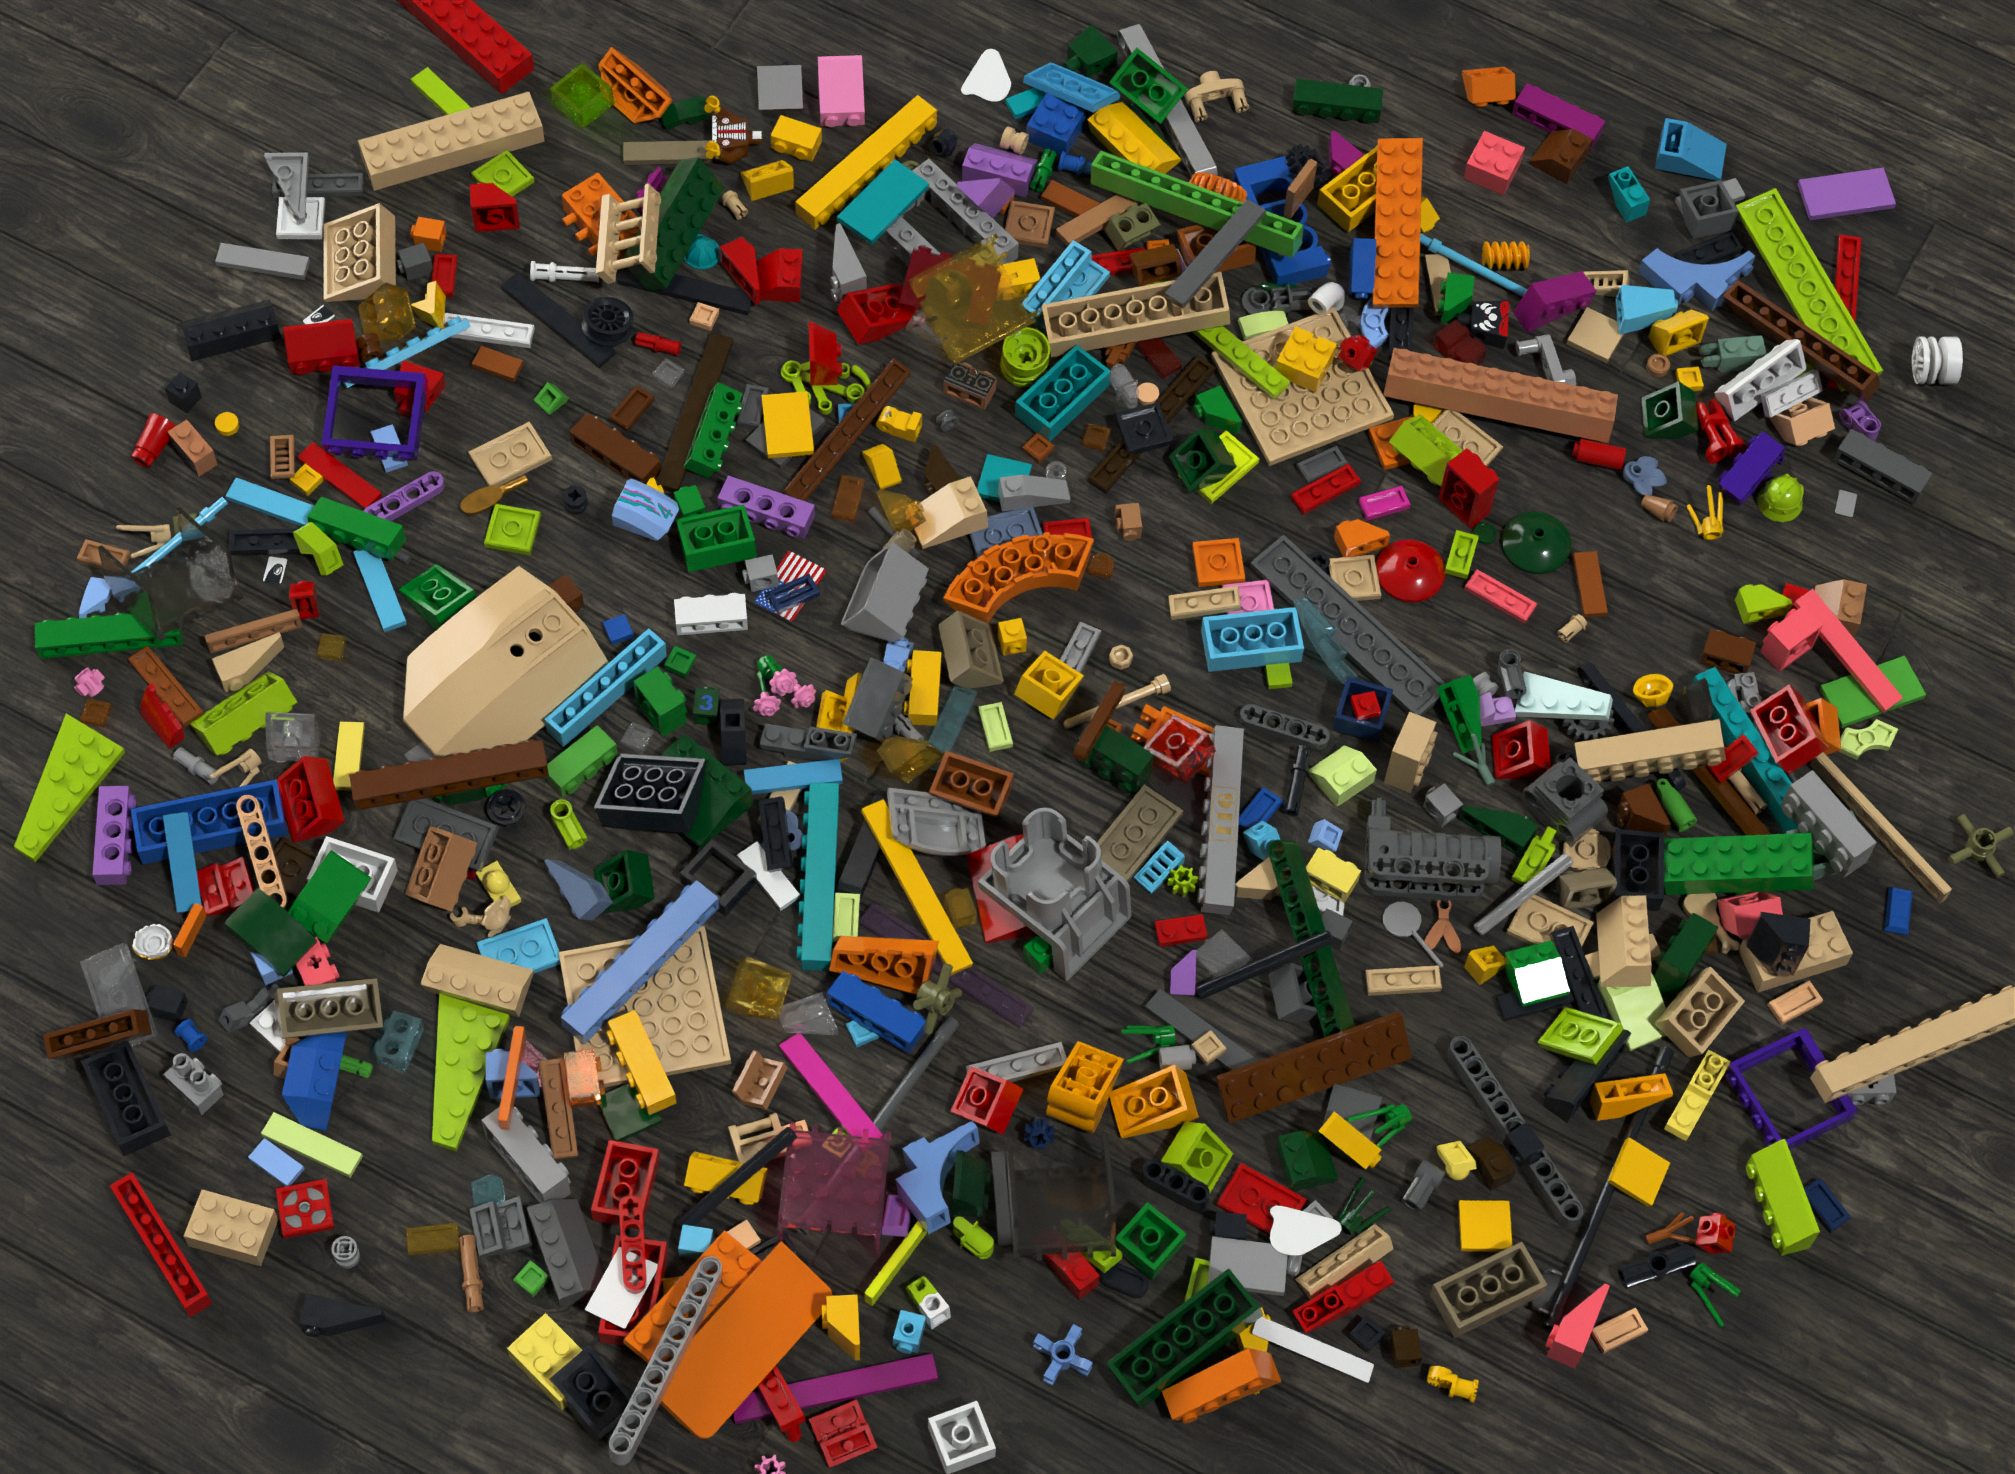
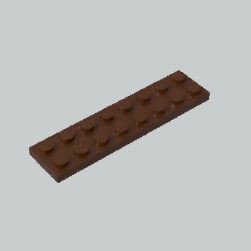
M1398 1011L1216 1076L1226 1120L1230 1124L1331 1088L1334 1084L1339 1085L1412 1059L1403 1015Z

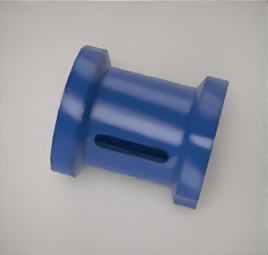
M192 1019L183 1021L175 1029L176 1036L181 1037L188 1044L187 1048L191 1052L202 1048L208 1040L207 1035L201 1033L195 1027Z

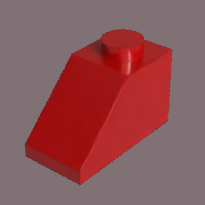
M300 581L297 584H290V602L293 610L298 609L300 619L319 618L315 582Z

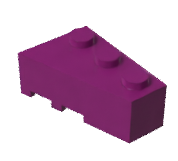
M1583 271L1532 283L1513 313L1528 333L1589 306L1592 302L1591 299L1597 291Z

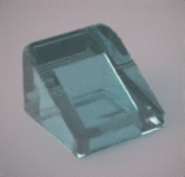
M490 1174L471 1182L474 1206L477 1207L491 1201L495 1203L505 1201L501 1177Z

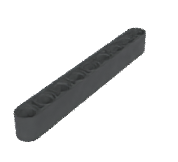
M1464 1036L1455 1037L1450 1043L1447 1058L1504 1142L1506 1134L1510 1133L1509 1129H1516L1526 1122L1471 1041ZM1461 1048L1465 1053L1458 1054L1454 1049ZM1468 1068H1474L1479 1073L1472 1074L1468 1071ZM1488 1088L1492 1091V1094H1485L1481 1089ZM1501 1108L1506 1114L1500 1115L1495 1109ZM1543 1148L1542 1157L1539 1161L1530 1166L1527 1163L1521 1168L1557 1222L1565 1229L1575 1228L1583 1215L1582 1204ZM1536 1170H1545L1548 1176H1541ZM1551 1190L1559 1191L1562 1196H1553ZM1564 1211H1572L1576 1217L1570 1218Z

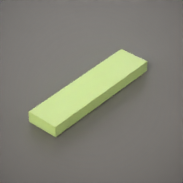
M273 1112L261 1132L262 1137L351 1178L363 1157L362 1153Z

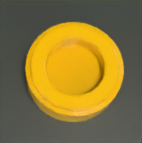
M230 412L218 415L215 419L217 432L223 436L235 434L239 429L237 416Z

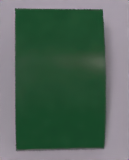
M259 888L224 923L227 931L245 944L247 950L282 977H285L317 943V940L306 928Z

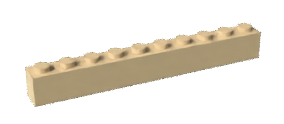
M2012 985L2007 986L1994 996L1991 993L1987 994L1974 1004L1972 1002L1965 1003L1955 1012L1948 1010L1933 1021L1931 1018H1928L1913 1029L1910 1026L1899 1031L1896 1036L1886 1035L1874 1045H1870V1043L1864 1044L1852 1054L1845 1052L1832 1062L1825 1060L1815 1066L1816 1070L1810 1079L1823 1101L1827 1103L1873 1084L1889 1075H1895L2015 1025V987L2013 988Z

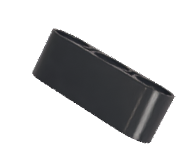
M1150 1159L1143 1165L1141 1180L1147 1188L1191 1211L1201 1212L1205 1210L1210 1197V1190L1206 1184L1157 1159ZM1154 1170L1159 1173V1176L1150 1177L1147 1172ZM1178 1182L1182 1187L1174 1189L1169 1184ZM1198 1193L1201 1194L1204 1197V1199L1201 1201H1197L1193 1199L1192 1195Z

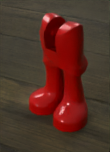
M1716 398L1710 400L1709 411L1711 415H1709L1703 402L1696 403L1698 423L1701 430L1707 434L1710 446L1705 453L1707 461L1711 464L1720 462L1727 453L1732 459H1735L1739 453L1744 454L1748 446L1730 426V421L1722 404ZM1716 428H1720L1726 443L1722 440Z

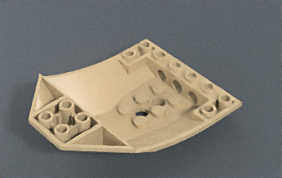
M518 566L455 614L407 657L403 721L431 753L439 757H449L455 753L466 754L476 752L482 748L494 749L505 744H521L528 741L545 726V718L609 662L588 627L565 601L549 586ZM529 633H538L541 640L537 642L532 641L529 638ZM512 646H520L523 649V655L520 657L513 656L510 648Z

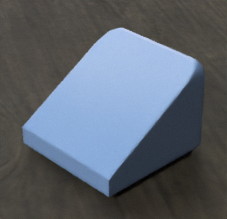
M1325 819L1318 821L1313 826L1308 843L1336 852L1343 830Z

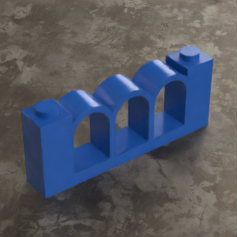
M1285 156L1235 168L1233 182L1245 189L1247 193L1246 200L1249 199L1258 205L1255 195L1277 190L1287 194V189L1294 181L1291 178L1294 176V172L1288 171L1290 166L1286 165L1287 161ZM1286 199L1260 205V207L1264 208L1267 212L1284 216ZM1303 204L1300 205L1293 216L1299 220L1300 224H1303L1302 241L1307 243L1310 248L1296 252L1294 257L1291 258L1285 255L1279 256L1277 252L1259 246L1275 284L1284 285L1288 283L1294 285L1327 276L1329 266H1331L1329 254H1325L1322 246L1317 247L1318 236L1316 232L1306 225L1308 214Z

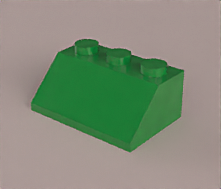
M745 505L676 519L688 572L757 557L755 539Z

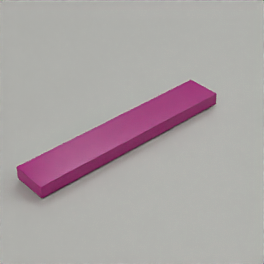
M800 1032L779 1045L782 1053L863 1153L884 1140L883 1134Z

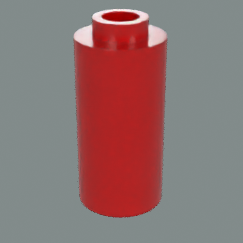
M1580 439L1579 443L1575 442L1572 456H1576V461L1622 470L1626 448Z

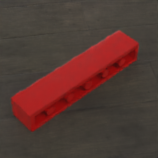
M130 1173L111 1184L110 1187L189 1318L212 1305L207 1292L134 1174Z

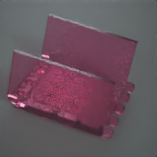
M790 1122V1128L794 1130L797 1138L787 1146L778 1214V1244L780 1241L784 1243L786 1228L801 1229V1221L806 1222L805 1230L826 1232L827 1224H832L831 1232L852 1234V1227L857 1226V1235L875 1236L874 1256L880 1257L882 1224L890 1168L891 1131H886L885 1139L868 1137L869 1129H863V1137L843 1135V1127L839 1126L837 1134L819 1133L818 1124H813L812 1132L795 1130V1122Z

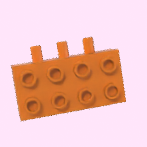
M599 173L594 174L561 195L563 210L567 214L566 217L562 218V222L565 226L573 222L578 226L580 231L575 234L578 241L587 237L594 246L588 249L591 256H595L598 251L602 196L611 194L618 202H624ZM632 210L624 211L621 214L620 222L637 218ZM641 226L621 231L619 241L635 237ZM628 248L619 250L617 260L623 258Z

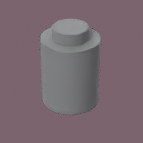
M1189 1045L1162 1047L1158 1050L1160 1070L1172 1065H1176L1181 1070L1192 1069V1064H1196L1195 1050L1190 1049Z

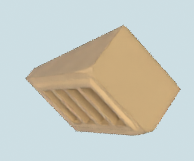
M1628 270L1584 272L1589 281L1594 279L1593 287L1597 291L1595 295L1616 297L1621 286L1618 285V282H1621L1622 285H1629L1630 281ZM1599 280H1603V286H1599ZM1609 281H1612V286H1608Z

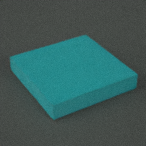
M987 454L977 488L980 497L1000 502L998 494L999 478L1016 475L1030 476L1032 464Z

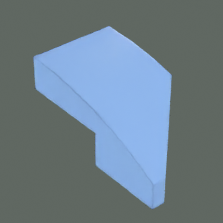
M90 578L80 606L79 619L87 618V614L94 611H99V613L105 611V603L109 601L114 590V580Z

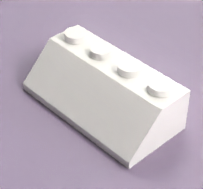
M1798 339L1786 340L1782 344L1775 346L1771 352L1756 360L1753 365L1745 371L1738 373L1734 379L1722 385L1714 392L1716 399L1724 407L1725 413L1734 422L1761 403V395L1791 381L1807 369L1801 342Z

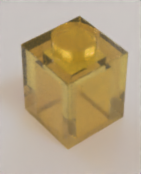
M968 888L953 889L948 894H945L944 905L954 929L976 924L977 913Z

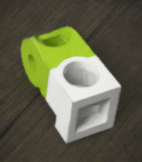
M925 1276L906 1286L910 1298L917 1305L922 1315L926 1316V1323L931 1330L951 1318L950 1307Z

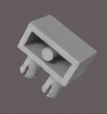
M177 1054L173 1058V1066L163 1074L165 1080L171 1088L202 1116L224 1095L220 1087L222 1082L213 1073L209 1076L204 1071V1065L197 1058L192 1060L187 1054Z

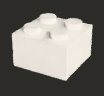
M977 1401L928 1418V1429L946 1474H951L995 1457L996 1447Z

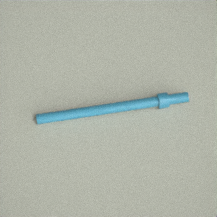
M1421 234L1420 243L1428 247L1429 251L1435 254L1438 252L1521 297L1526 293V288L1442 245V242L1438 239H1431Z
M221 497L209 508L205 507L199 512V516L113 586L118 594L124 591L203 524L211 522L215 518L214 515L228 504L227 501Z

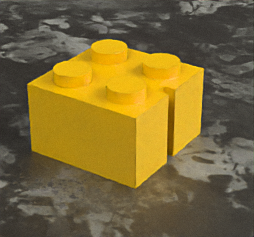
M1295 326L1276 361L1275 369L1291 383L1316 393L1335 359L1337 343L1320 336L1315 339L1313 333Z

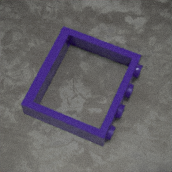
M333 365L321 444L324 450L328 453H334L336 456L345 453L357 458L369 455L380 460H386L387 457L396 458L403 462L410 459L417 460L428 387V379L425 373ZM340 382L415 389L408 445L332 439Z
M1806 1027L1729 1063L1725 1071L1727 1083L1729 1086L1734 1087L1738 1093L1740 1104L1749 1111L1751 1121L1754 1127L1762 1132L1767 1147L1782 1139L1741 1073L1795 1047L1811 1072L1814 1073L1816 1070L1815 1066L1826 1059ZM1848 1094L1830 1101L1838 1113L1837 1116L1787 1139L1786 1142L1789 1150L1853 1120L1858 1110Z

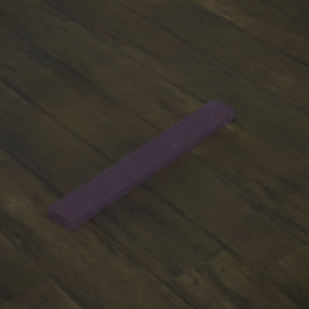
M874 902L859 920L861 926L880 938L930 940ZM937 952L933 973L940 977L944 963ZM972 966L951 975L948 983L956 988H960L962 992L1018 1029L1022 1027L1034 1011L1033 1006Z

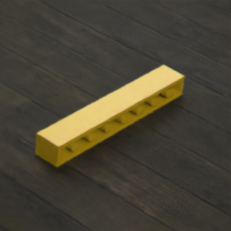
M918 95L795 201L796 215L813 229H817L821 224L827 223L832 214L840 211L848 200L852 197L855 198L865 185L870 184L894 159L902 157L912 144L918 143L923 134L931 131L936 126L937 109Z

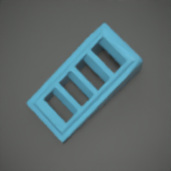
M1167 841L1133 879L1148 893L1152 894L1170 877L1171 869L1176 871L1180 865L1184 864L1185 856ZM1160 860L1168 866L1167 869L1159 863ZM1153 867L1161 873L1160 876L1152 870ZM1148 874L1155 882L1152 884L1144 875Z

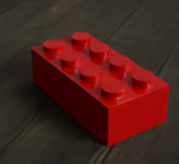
M618 1235L615 1238L612 1259L618 1248L621 1247V1236ZM644 1239L645 1259L658 1264L657 1271L625 1329L601 1318L598 1332L600 1343L627 1346L623 1343L625 1337L660 1301L668 1257L667 1242ZM630 1251L634 1254L641 1256V1254L638 1251Z

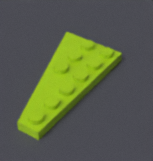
M66 713L15 842V850L31 861L36 862L125 754L124 748Z
M439 994L432 1142L434 1145L457 1152L486 1080V1052L498 1049L510 1016L443 994Z

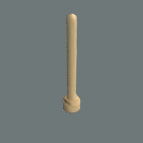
M1159 675L1151 681L1150 685L1124 695L1117 708L1153 693L1163 695L1170 692L1171 686L1166 675ZM1099 706L1066 719L1063 723L1064 727L1069 729L1091 720Z

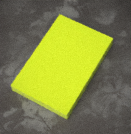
M1227 430L1219 437L1237 467L1222 481L1196 491L1210 504L1216 501L1259 463V458Z

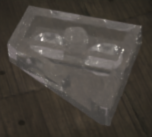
M822 992L775 1008L784 1033L838 1035V1028Z

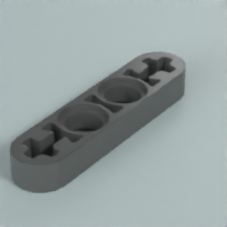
M1254 704L1245 705L1241 709L1239 720L1246 728L1299 745L1308 746L1315 750L1324 749L1328 745L1330 734L1323 726ZM1249 713L1254 714L1251 720L1247 719ZM1261 716H1264L1262 724H1260L1259 721L1261 720ZM1269 719H1276L1280 725L1277 728H1271L1266 722ZM1292 726H1298L1302 729V733L1300 735H1293L1289 729ZM1307 730H1309L1310 733L1308 735V738H1305ZM1318 734L1322 735L1320 741L1315 740Z
M1004 1151L991 1152L997 1240L998 1246L1011 1245V1229Z

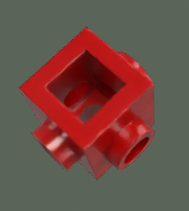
M1355 335L1343 340L1339 347L1341 351L1338 357L1343 360L1345 366L1362 371L1369 368L1378 349L1369 344L1370 340L1366 337Z
M1712 1213L1711 1216L1700 1217L1696 1245L1710 1255L1731 1253L1733 1237L1735 1236V1224L1721 1213Z

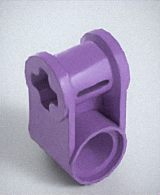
M1858 400L1854 406L1839 411L1840 420L1849 430L1852 429L1863 433L1867 438L1876 441L1881 422L1869 410L1864 401Z

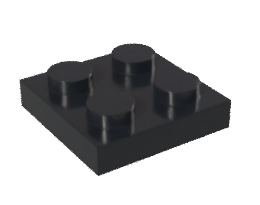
M1159 402L1115 413V420L1129 456L1173 445V437Z

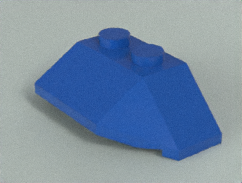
M345 1032L308 1036L292 1046L282 1097L297 1118L299 1124L306 1128L327 1131L347 1035Z

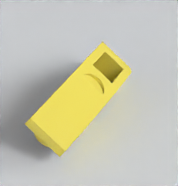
M1710 1050L1707 1051L1664 1130L1687 1141L1731 1061Z

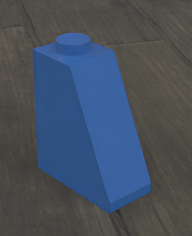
M1354 238L1350 244L1349 295H1355V299L1366 300L1368 296L1373 295L1376 239Z

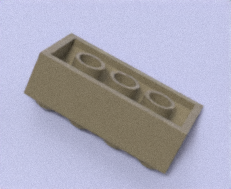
M377 978L279 988L274 994L276 1016L282 1039L383 1028Z

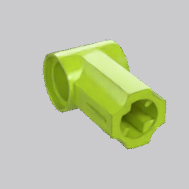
M556 800L550 809L553 824L558 828L569 850L583 846L588 841V838L578 822L571 804L566 800ZM560 811H565L568 813L564 817H559L556 815Z

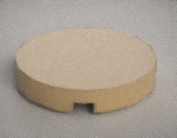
M1591 829L1572 848L1564 842L1562 854L1570 856L1573 861L1570 868L1575 872H1582L1590 867L1605 868L1611 858V846L1608 839L1600 835V832L1595 829Z

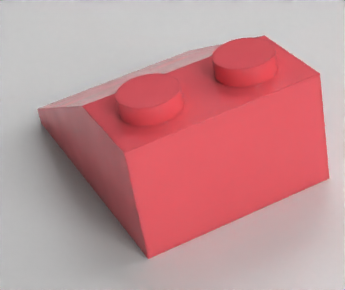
M1604 1284L1567 1314L1559 1326L1554 1324L1545 1347L1549 1348L1546 1357L1574 1369L1576 1368L1610 1285Z

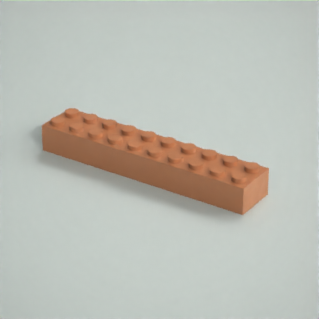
M1393 348L1383 394L1386 397L1609 443L1618 399L1617 394L1608 391H1598L1584 386H1574L1564 382L1546 380L1541 377L1526 376L1517 372L1512 373L1497 368H1488L1474 363H1464L1450 358H1440L1430 354H1421Z

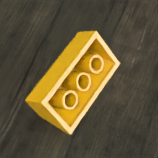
M1124 102L1109 104L1087 119L1090 132L1117 157L1164 174L1181 161V158Z

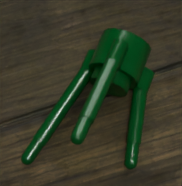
M1364 1177L1360 1178L1343 1211L1337 1216L1341 1230L1350 1236L1354 1232L1359 1235L1364 1228L1391 1211V1207L1388 1206L1361 1224L1363 1217L1359 1213L1375 1194L1374 1190L1369 1192L1355 1210L1351 1209L1349 1211L1365 1181Z

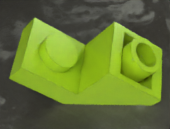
M309 522L293 532L301 554L314 555L321 575H329L344 565L336 544L313 522Z

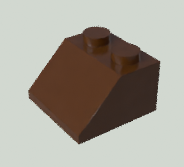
M1575 129L1551 131L1531 158L1529 164L1567 185L1589 155L1593 139Z
M1645 784L1622 794L1615 812V820L1618 826L1622 827L1623 830L1664 833L1665 839L1671 823L1650 784Z

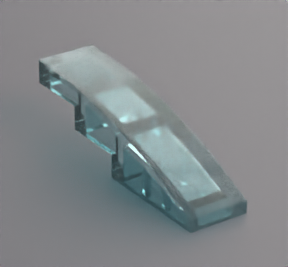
M1306 598L1296 599L1294 605L1300 621L1325 664L1343 684H1345L1347 677L1356 679L1358 675L1343 661V658L1348 653L1332 638L1337 629Z

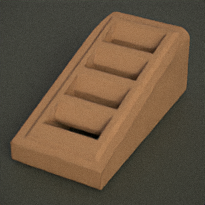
M294 435L270 436L271 479L295 478ZM278 448H289V450L277 451ZM277 455H289V457L277 458ZM277 462H289V464L276 465ZM276 469H289V471L276 472Z

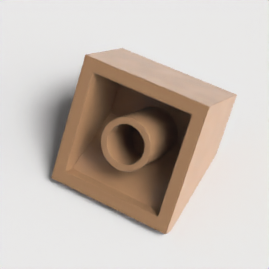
M1842 579L1816 585L1814 591L1852 637H1855L1861 624L1867 584Z

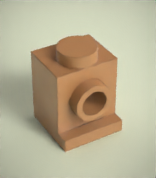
M1139 503L1116 505L1114 517L1117 531L1122 533V539L1125 541L1141 539L1142 521Z

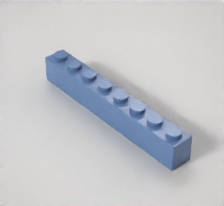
M697 880L692 885H687L682 890L680 897L675 902H670L658 919L655 918L649 923L647 931L642 936L638 935L630 944V948L625 953L618 954L613 961V965L608 970H603L597 976L596 982L590 988L586 987L580 993L579 999L573 1005L570 1004L563 1010L561 1016L562 1026L585 1045L719 909L718 897Z

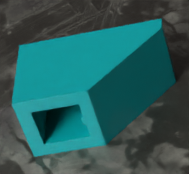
M1629 166L1610 173L1608 177L1615 205L1625 221L1629 222L1646 215L1650 198Z

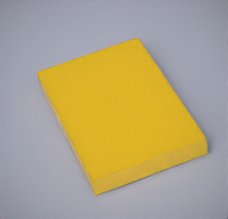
M807 391L762 395L768 459L813 455L814 446Z

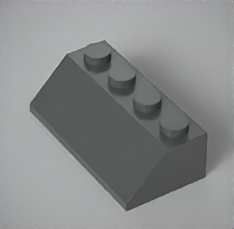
M550 1199L527 1207L529 1219L561 1309L591 1299L604 1273L578 1200Z

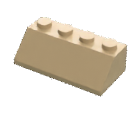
M1646 895L1620 896L1596 914L1601 987L1651 986V953Z
M440 944L428 961L421 986L426 992L437 995L443 994L519 1017L534 970Z

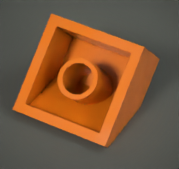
M1495 67L1462 71L1467 99L1475 106H1487L1488 102L1495 101L1496 104H1508L1509 100H1516L1515 73L1508 68Z
M1822 698L1806 703L1829 749L1824 751V754L1828 755L1840 751L1841 741L1837 707Z

